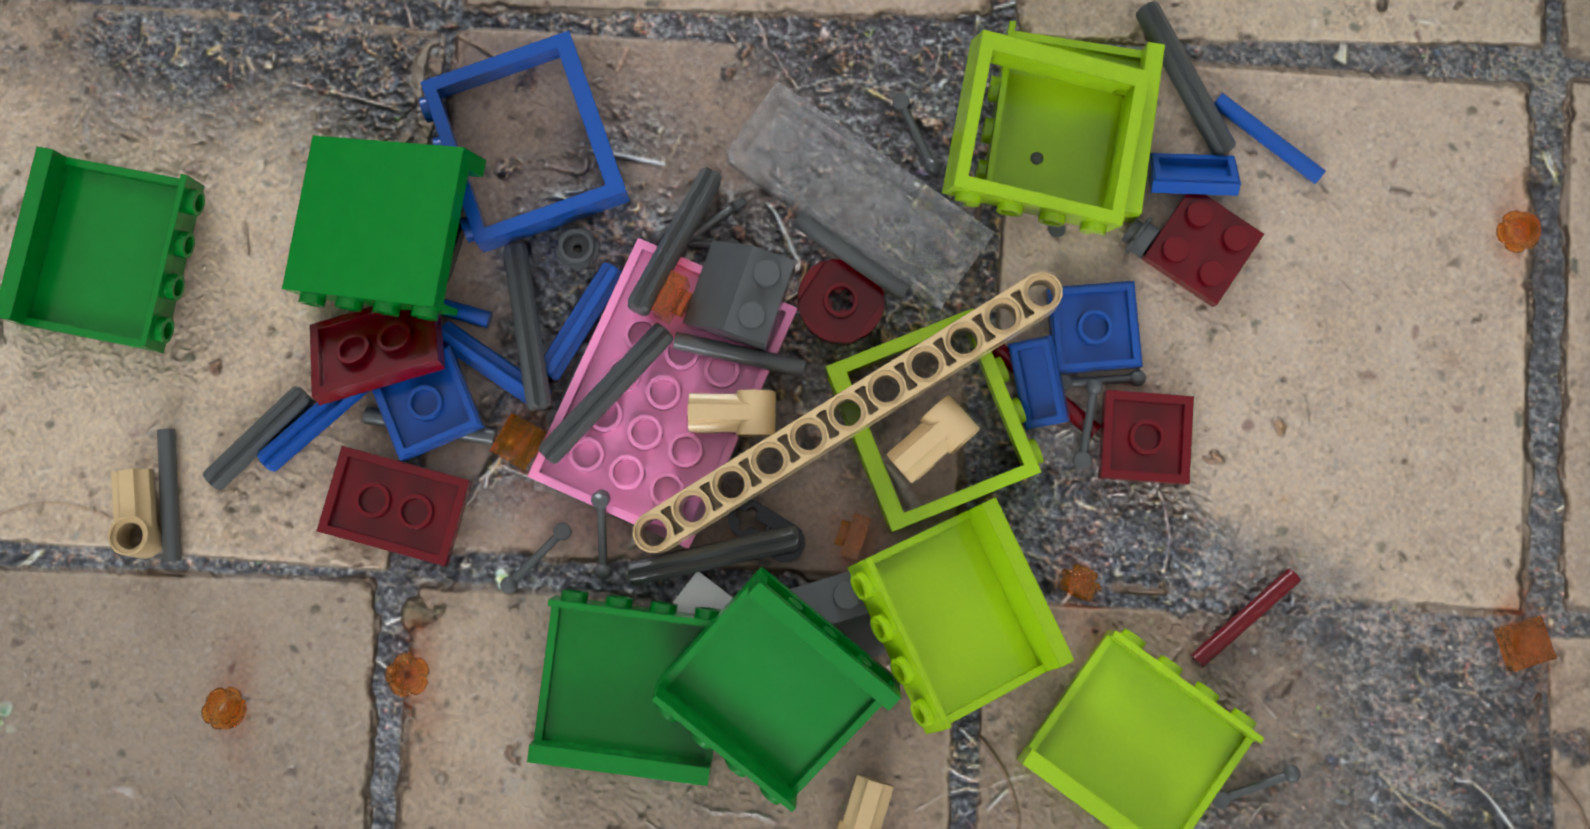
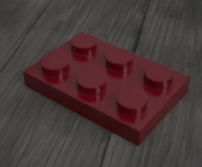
M373 306L362 309V312H351L310 324L312 397L319 405H323L445 369L441 314H439L438 321H429L412 317L409 310H400L398 317L373 312Z
M342 446L316 531L438 565L448 566L473 481Z

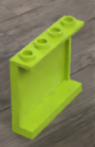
M1010 20L1005 35L1151 72L1123 222L1133 223L1142 214L1165 44L1148 42L1143 50L1059 38L1015 31L1016 21ZM1000 66L999 75H991L987 101L994 102L992 118L985 117L981 143L988 144L986 160H978L975 177L1103 208L1123 96ZM1034 152H1040L1043 155V162L1039 165L1033 164L1030 160V156Z
M996 497L847 567L851 575L852 589L855 595L864 602L871 617V629L875 637L883 643L891 659L890 668L892 674L903 685L911 702L910 710L912 716L926 734L947 730L952 727L951 723L1041 674L1062 668L1074 661L1073 655Z
M1126 628L1121 633L1108 629L1016 760L1110 829H1193L1253 741L1261 744L1265 738L1253 730L1257 723L1245 713L1236 708H1233L1229 713L1216 702L1220 696L1199 681L1192 686L1181 678L1180 674L1183 669L1163 655H1160L1156 660L1145 652L1143 648L1147 643Z

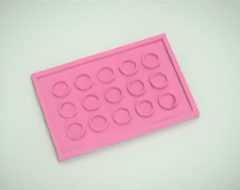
M640 238L637 239L545 439L654 324L659 323L672 334L673 341L558 463H551L538 452L527 476L589 505H592L591 497L596 491L605 490L610 494L611 498L606 506V512L632 524H635L636 520L644 513L729 462L739 442L740 437L735 436V433L688 432L689 393L736 394L738 390H762L770 373V370L673 349L676 332L752 348L683 324L703 266L680 257L649 315L641 316L628 308V298L657 248L656 245ZM784 302L766 352L779 353L798 311L797 307ZM694 496L685 502L683 512L689 521L696 522L704 516L706 506L700 497ZM660 520L652 521L646 528L647 531L663 538L667 536V529ZM697 534L679 545L687 549L691 548Z

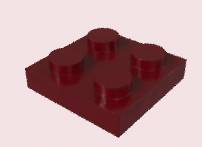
M1185 194L1141 260L1211 307H1215L1264 236V233L1207 195Z
M1118 390L1103 391L1098 479L1176 485L1190 484L1194 396Z

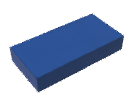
M1150 153L1147 174L1151 193L1238 196L1241 181L1235 156Z
M1053 335L1008 344L1018 398L1027 420L1024 422L1025 430L1069 422L1070 416Z

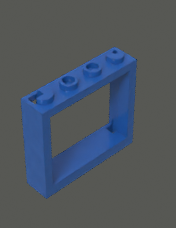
M570 31L420 82L425 95L418 99L422 113L427 123L434 121L439 135L432 138L433 145L459 147L442 100L443 98L561 58L605 185L486 227L468 176L463 199V208L467 217L461 218L460 223L468 243L475 241L476 245L484 253L630 202Z

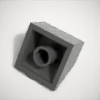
M712 240L683 324L757 350L767 351L795 273L796 260L752 245Z
M849 571L790 589L871 657L886 653L883 643L875 637L871 629V617L864 602L855 595L852 589Z

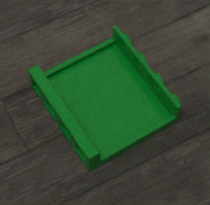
M312 135L282 289L299 295V303L324 308L326 301L335 302V307L354 312H362L363 305L373 306V312L396 317L400 315V310H409L412 317L429 321H438L439 314L457 316L458 309L444 304L467 178L468 176L483 177L486 160L464 147Z
M36 146L0 287V319L18 325L164 354L166 343L171 340L174 333L172 317L176 301L182 297L185 281L183 272L186 260L192 255L195 247L193 232L197 216L202 213L205 206V194L203 192L205 186L185 174H181L180 178L66 157L53 149Z
M761 566L656 682L651 701L655 703L656 709L664 718L672 722L678 721L688 729L698 745L707 750L712 748L722 756L732 772L740 777L747 776L757 784L767 800L775 805L782 804L790 812H793L797 805V794L881 706L889 711L901 699L900 683L890 671Z
M562 589L561 596L555 595L548 599L551 613L534 740L529 744L527 762L708 786L714 750L712 748L707 750L698 745L688 729L678 721L672 722L664 718L651 700L656 682L721 610L709 607H695V614L677 612L678 604L664 601H651L650 608L633 606V598L618 595H606V601L602 602L588 600V592Z

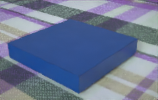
M1124 281L1062 286L1063 295L1056 310L1048 316L1049 333L1054 337L1061 374L1142 368L1135 282ZM1048 288L1046 289L1047 305L1052 302V294Z
M450 345L443 348L445 369L372 390L398 458L402 462L485 428L458 359Z

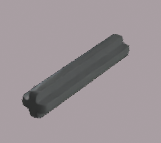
M293 386L203 472L205 480L215 489H224L257 457L259 451L312 405L313 400L302 388Z

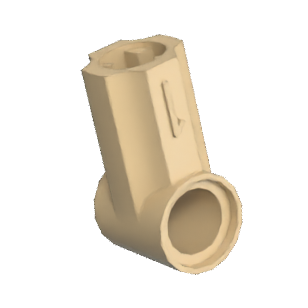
M751 389L738 390L736 394L689 393L688 432L735 433V436L767 438L776 432V391Z
M951 395L946 396L931 408L920 420L921 424L886 454L911 484L926 474L947 453L951 455L980 430V427Z
M132 468L111 473L114 522L108 531L109 545L114 552L120 555L139 559L154 557L162 549L161 527L157 524L154 470ZM140 527L143 538L141 543L136 548H133L130 542L131 534L136 528Z
M856 774L843 820L839 819L836 829H881L894 786L869 776Z

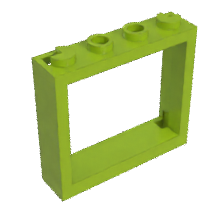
M983 29L970 43L942 194L954 196L955 201L964 203L963 206L979 207L980 203L997 206L996 212L1006 216L1021 217L1023 213L1038 216L1039 223L1048 226L1062 227L1064 223L1080 226L1079 231L1087 235L1095 233L1105 236L1106 232L1121 227L1124 220L1151 72ZM990 63L1123 96L1103 208L969 176Z
M974 308L825 366V375L834 396L852 385L848 374L910 350L970 313ZM966 332L974 350L976 348V341L971 334ZM992 351L977 361L1021 466L904 513L873 435L868 427L851 439L889 533L1041 473L1038 465L1043 463L1041 450L1034 438L1028 440L1021 424L1027 421L1024 409L1017 397L1011 399L1005 382L1010 381L1007 368L1000 356L994 358ZM844 403L839 406L846 426L854 425L859 421L861 410L856 404Z

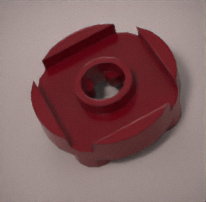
M841 259L821 261L815 264L803 277L798 290V313L806 329L817 339L829 344L849 346L870 335L880 322L884 311V292L882 288ZM844 290L849 292L851 295L848 301L853 305L851 309L846 310L842 308L839 312L832 309L833 301L829 298L830 294L834 292L840 295Z

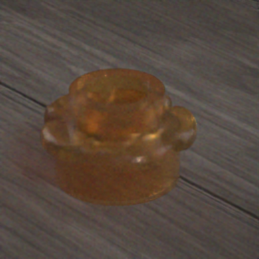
M1517 210L1506 213L1502 217V223L1497 225L1496 235L1498 240L1504 242L1505 248L1513 253H1521L1526 248L1532 249L1538 243L1542 231L1541 223L1535 215ZM1515 228H1519L1521 230L1520 236L1515 234Z
M1074 564L1072 569L1064 568L1061 571L1063 578L1059 588L1078 599L1091 602L1096 591L1101 592L1102 586L1096 582L1098 574L1085 566Z
M402 653L396 656L394 662L387 666L385 679L391 691L399 697H408L410 694L418 695L428 685L426 677L430 672L429 666L423 658H415L412 653ZM406 671H410L412 674L409 680L404 677Z
M232 686L226 689L218 687L212 690L206 697L205 705L201 709V715L204 722L207 724L211 723V727L214 729H232L244 719L247 705L242 698V693L237 688ZM222 704H225V706L223 707V709H222V710H219L220 706H221Z

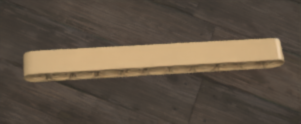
M1036 272L1029 275L641 515L633 526V538L636 545L641 550L649 553H664L671 550L1042 321L1056 310L1061 301L1063 288L1060 281L1055 275L1048 272ZM1035 285H1043L1051 291L1052 302L1045 306H1038L1030 300L1028 290ZM999 308L1006 309L1013 315L1014 325L1009 329L999 330L991 324L989 319L990 313ZM959 332H967L974 337L976 348L970 353L960 354L952 348L951 338ZM920 356H930L936 361L938 370L929 378H921L913 372V361ZM890 379L897 383L900 392L893 401L882 402L874 396V387L879 381ZM841 404H856L861 410L859 421L851 426L839 424L836 421L835 414ZM807 426L817 427L822 433L820 445L812 450L800 448L797 442L799 432ZM770 449L780 451L783 456L781 469L773 474L764 473L759 465L761 455ZM731 473L740 474L744 480V489L735 498L726 497L721 489L723 479ZM697 496L705 503V514L700 520L691 522L685 517L683 509L685 502L689 498ZM660 520L667 529V536L660 545L654 546L646 538V528L652 521Z

